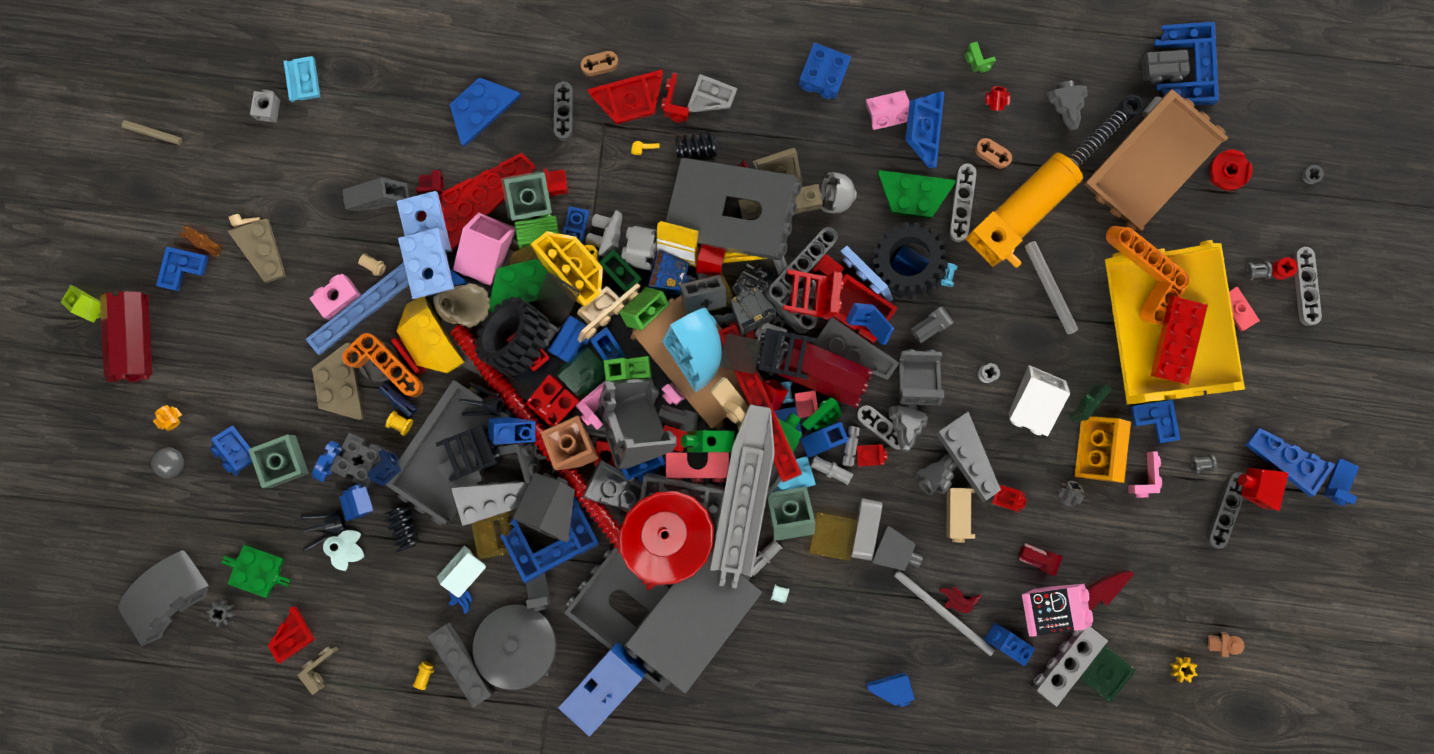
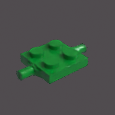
M243 545L237 559L225 555L223 557L224 560L221 562V564L233 567L228 585L264 598H269L276 584L288 588L289 583H291V579L280 576L281 567L284 562L283 558L247 545Z

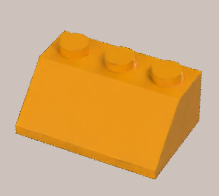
M1082 416L1075 477L1124 483L1131 422L1119 418Z

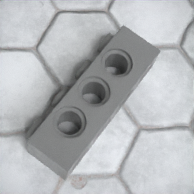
M1092 627L1072 631V637L1069 641L1062 643L1058 655L1052 657L1046 664L1047 669L1043 674H1038L1034 679L1032 688L1057 707L1108 640ZM1083 641L1085 647L1083 651L1078 652L1077 645ZM1067 658L1072 660V665L1069 668L1064 666ZM1058 674V683L1052 684V677Z

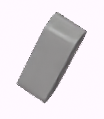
M861 498L851 547V557L872 561L881 517L882 502Z

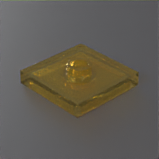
M816 512L815 534L812 535L809 553L850 561L857 520Z

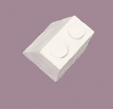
M1028 365L1009 411L1011 423L1017 427H1027L1036 435L1041 436L1043 434L1048 436L1070 395L1067 382Z

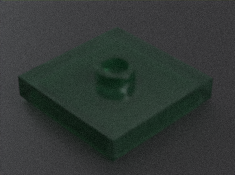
M587 346L556 373L581 401L606 380L604 364Z
M1108 384L1094 386L1082 398L1079 406L1069 418L1074 422L1088 420L1112 388Z
M1105 645L1080 676V679L1111 703L1136 670Z

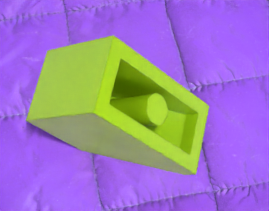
M70 285L61 303L71 313L94 323L96 319L101 317L100 301Z

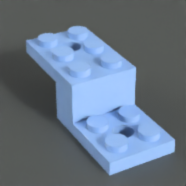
M433 191L397 201L405 234L404 237H400L398 240L412 299L453 290L454 285L446 253L452 250L438 192ZM420 211H425L427 215L423 222H419L417 219ZM427 268H431L433 270V277L427 280L424 277V271Z

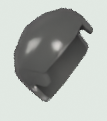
M164 447L156 451L152 456L151 467L156 475L169 479L181 473L184 469L185 461L180 451L172 447Z

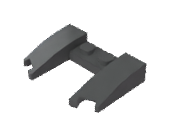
M645 473L640 500L656 492L677 491L694 497L707 509L714 526V537L716 540L725 486L710 483L703 485L669 479L665 475Z

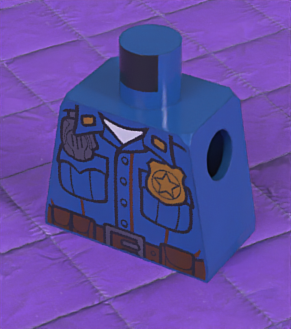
M659 251L648 288L663 291L664 295L681 296L680 284L696 281L698 277L687 275L688 263Z

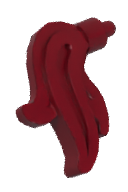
M953 586L954 592L949 588L939 589L940 592L946 594L949 598V601L945 603V608L952 607L961 613L971 612L982 597L981 594H978L976 597L972 596L970 599H965L962 592Z

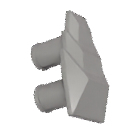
M615 210L610 218L595 214L592 218V226L603 228L605 231L603 237L589 233L586 237V245L600 248L598 255L603 258L613 249L615 251L618 250L622 213Z

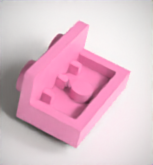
M905 90L866 99V107L872 119L873 130L908 121L910 102Z

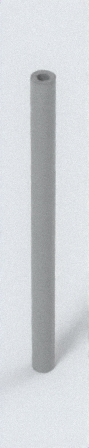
M900 570L894 574L896 579L985 653L991 656L995 652L994 648Z

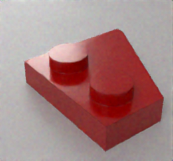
M297 606L290 608V613L285 622L280 624L277 634L268 644V648L277 664L283 663L316 640Z

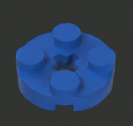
M330 441L325 449L328 452L320 455L313 469L312 478L324 482L327 476L332 474L330 469L337 455H341L343 451L340 444L334 441Z

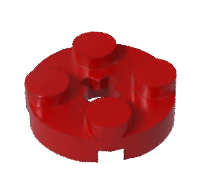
M1226 150L1216 155L1211 161L1209 167L1210 181L1213 185L1226 191L1239 189L1250 180L1252 164L1250 161L1248 162L1245 158L1246 155L1241 151ZM1229 165L1235 170V173L1231 175L1226 171Z

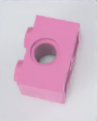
M344 274L331 278L327 286L318 288L313 292V296L309 298L325 319H332L361 296V293L351 280ZM334 291H338L339 293L338 298L336 300L331 299V295Z

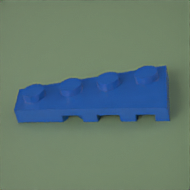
M1261 428L1256 429L1245 444L1277 471L1289 473L1287 479L1309 497L1315 496L1335 466L1331 462L1319 459L1320 457L1313 453L1309 454L1301 450L1300 447L1294 444L1290 445L1284 442L1283 439Z

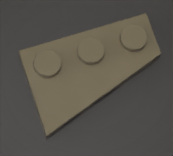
M268 219L228 231L264 282L268 283L286 277Z

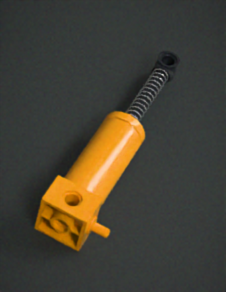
M1137 95L1127 96L1114 110V115H1111L1107 122H1103V125L1096 129L1095 133H1092V136H1089L1088 140H1085L1081 147H1078L1077 151L1073 152L1069 158L1061 153L1052 155L996 211H993L965 240L992 267L1005 259L1015 268L1019 267L1022 262L1013 254L1014 248L1023 241L1022 238L1082 181L1083 176L1078 168L1079 165L1083 164V161L1087 160V157H1090V154L1094 153V150L1098 149V146H1101L1100 144L1105 142V139H1109V136L1113 135V132L1120 128L1121 124L1127 123L1142 110L1143 102L1141 98ZM1126 104L1131 105L1133 111L1128 110Z

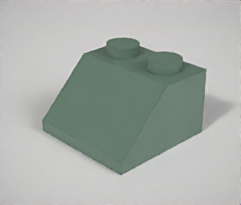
M807 487L777 491L771 495L767 494L769 518L774 541L815 534V519Z

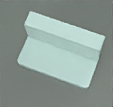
M463 546L439 573L437 579L441 586L455 596L460 597L486 566L473 556L470 549Z

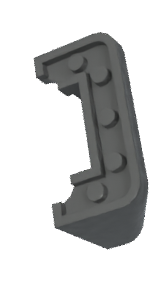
M652 378L606 381L604 383L599 399L598 413L618 470L628 469L670 453L677 445L676 436L671 431L664 432L654 406L655 400L659 396L658 387L654 385Z

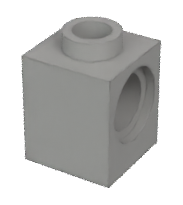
M270 90L254 91L250 115L258 121L277 123L280 99ZM269 102L268 107L262 109L263 104Z

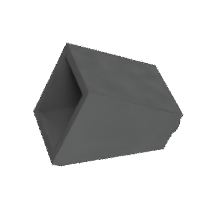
M534 473L513 519L542 534L567 543L575 489L568 486V481L557 477L555 480V477L550 474L544 473L539 475Z

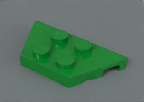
M878 171V178L881 180L883 192L889 202L891 214L931 219L956 182V180Z
M538 259L497 268L488 313L489 311L493 312L495 310L494 306L498 303L502 305V300H510V297H519L530 304L565 295L566 292Z

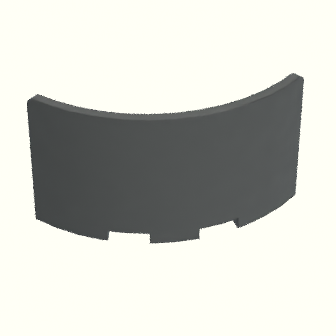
M182 550L163 559L143 573L125 592L119 603L118 610L141 646L162 638L165 629L173 621L171 616L178 610L183 612L196 602L205 599L209 585L188 554Z

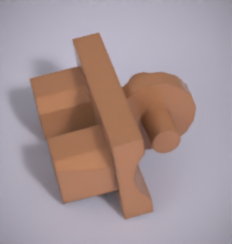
M1220 632V636L1208 635L1209 650L1219 651L1223 657H1229V653L1237 655L1244 650V642L1237 636H1229L1227 632Z

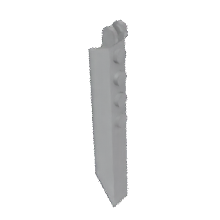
M749 405L732 447L710 568L712 571H721L719 586L722 587L726 582V572L733 573L731 588L735 589L737 588L739 574L752 577L775 454L771 408Z

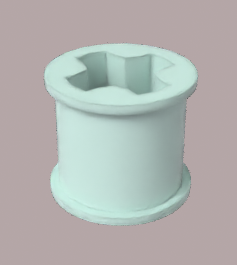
M775 584L770 600L785 604L789 588H782Z

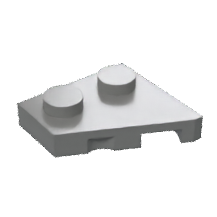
M700 74L687 107L689 108V113L730 109L738 89Z

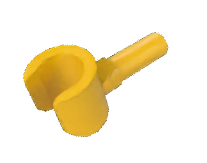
M636 141L632 145L631 154L642 155V149L660 148L659 143L643 144Z

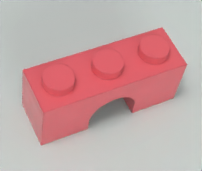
M687 453L666 454V478L683 481V478H691V482H704V478H712V482H725V478H727L729 453H708L706 466L698 470L689 466Z

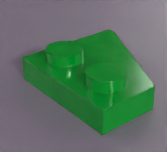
M832 397L829 400H824L818 406V410L802 425L807 430H811L812 427L818 430L831 426L842 416L838 403Z

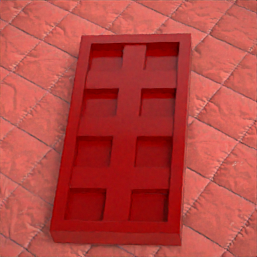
M1177 296L1169 297L1150 376L1189 385L1208 305Z

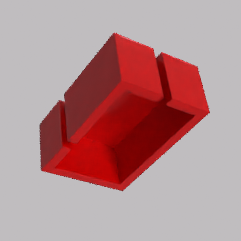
M846 274L842 279L844 285L840 292L841 310L833 318L853 332L857 329L859 336L873 344L877 338L866 326L849 325L846 321L853 304L874 305L888 322L897 310V307Z

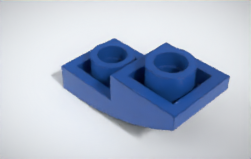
M569 206L563 234L577 237L583 243L590 210Z

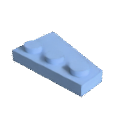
M848 246L841 250L844 256L843 262L849 268L853 267L857 271L856 275L863 282L866 281L873 292L891 302L893 297L888 286Z

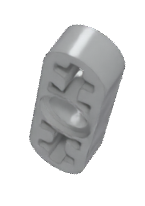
M866 405L859 408L857 411L858 421L889 446L899 450L900 446L899 444H894L896 440L890 436L889 440L886 438L892 431L893 423L871 406ZM862 410L865 412L869 410V415L873 419H875L876 416L879 417V419L874 422L873 427L869 425L870 423H872L870 419H862ZM879 422H885L888 425L886 433L878 432L877 424ZM895 430V432H893L892 434L897 437L898 433Z

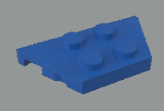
M478 78L450 103L462 146L468 145L521 97L520 93Z
M943 91L910 100L906 141L928 168L937 167L944 101Z

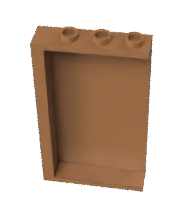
M1173 89L1166 93L1083 184L1096 195L1094 198L1100 204L1108 205L1111 208L1110 212L1119 219L1121 217L1126 221L1125 225L1137 232L1143 231L1144 226L1210 154L1222 142L1228 139L1222 127L1213 125L1209 121L1210 117L1204 112L1199 113L1194 108L1195 105L1187 98L1183 99Z
M681 296L676 300L671 298L668 301L669 306L642 331L635 328L632 329L633 333L630 338L632 341L638 340L708 425L706 430L711 431L714 429L717 431L725 424L723 420L727 418V412L710 393V390L723 377L728 379L747 405L749 404L722 343L721 363L715 377L704 388L697 392L694 391L662 342L669 326L687 315L682 305ZM717 323V325H716L717 330H718V331L722 330V328H721V327L719 326V324ZM757 371V373H758V375H759V377H760V380H761V382H762V380H764V378H763V377L759 374V372Z

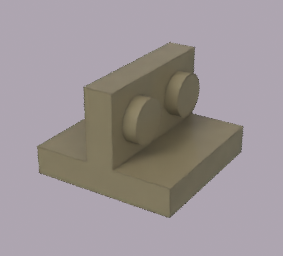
M795 148L753 161L755 169L795 175L802 184Z

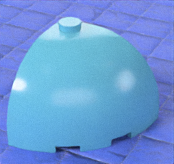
M706 308L694 311L671 324L662 340L695 392L701 390L712 381L719 369L722 356L721 340L716 328L717 323Z

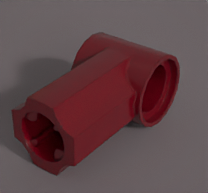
M1026 543L1020 548L1018 560L1035 566L1038 570L1055 577L1063 559L1060 555L1047 550H1040Z

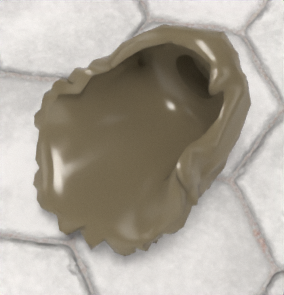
M469 283L462 286H454L453 290L438 293L433 297L437 314L443 320L453 325L460 324L470 328L479 324L480 321H484L489 315L488 310L490 309L489 302L491 299L488 297V292L476 284Z

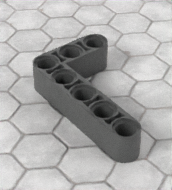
M831 227L822 229L763 293L776 309V313L796 332L801 334L812 329L816 325L817 319L812 315H801V313H790L789 311L782 310L783 305H790L793 275L786 274V271L790 269L808 273L837 241V232ZM823 236H826L829 242H826ZM810 249L816 252V256L811 253ZM798 262L803 265L804 270L798 267ZM785 276L790 278L791 283L786 282ZM772 290L778 293V298L773 296ZM797 298L796 307L801 308L802 302ZM802 318L807 321L808 326L803 325Z

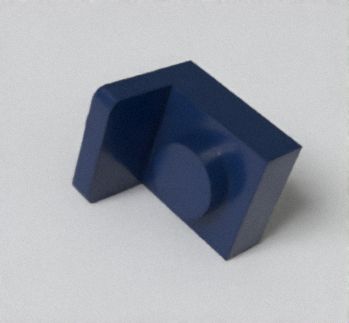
M382 449L379 451L381 461L367 475L369 480L384 486L401 471V468L398 464V457L394 453H388Z

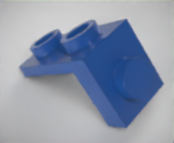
M854 303L846 318L849 325L866 326L883 345L887 344L894 330L893 326L872 304Z
M1338 459L1323 496L1332 499L1334 504L1340 506L1355 504L1357 496L1350 494L1349 491L1359 467L1343 459Z
M996 623L993 624L984 641L1023 666L1026 665L1035 650L1034 647Z

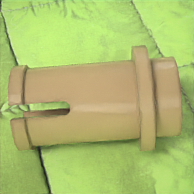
M366 253L358 261L359 265L372 271L375 276H381L386 270V265H384L383 261H377Z

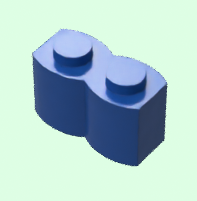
M361 484L348 488L339 497L346 521L365 516L374 511L367 487H361Z

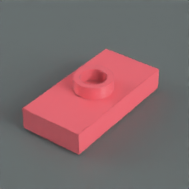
M1238 286L1230 290L1234 323L1238 330L1242 332L1260 320Z

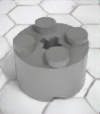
M638 226L628 227L626 233L628 242L627 247H623L622 259H625V262L630 267L652 271L651 265H655L658 255L657 230Z

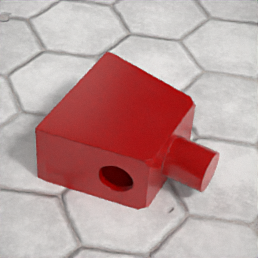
M1248 468L1246 474H1241L1238 478V484L1243 486L1241 495L1261 508L1280 511L1289 473Z

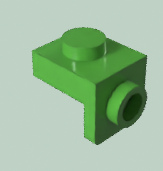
M978 42L970 43L966 49L965 58L967 63L971 64L973 72L980 71V73L992 69L996 61L995 57L984 60Z

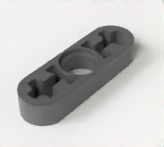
M564 81L559 82L554 89V133L561 141H567L573 135V89L568 82ZM564 87L569 91L565 94L566 101H562V94L559 92ZM560 107H568V115L560 116L558 114ZM561 121L565 122L566 130H569L565 132V135H561L558 131L562 130Z

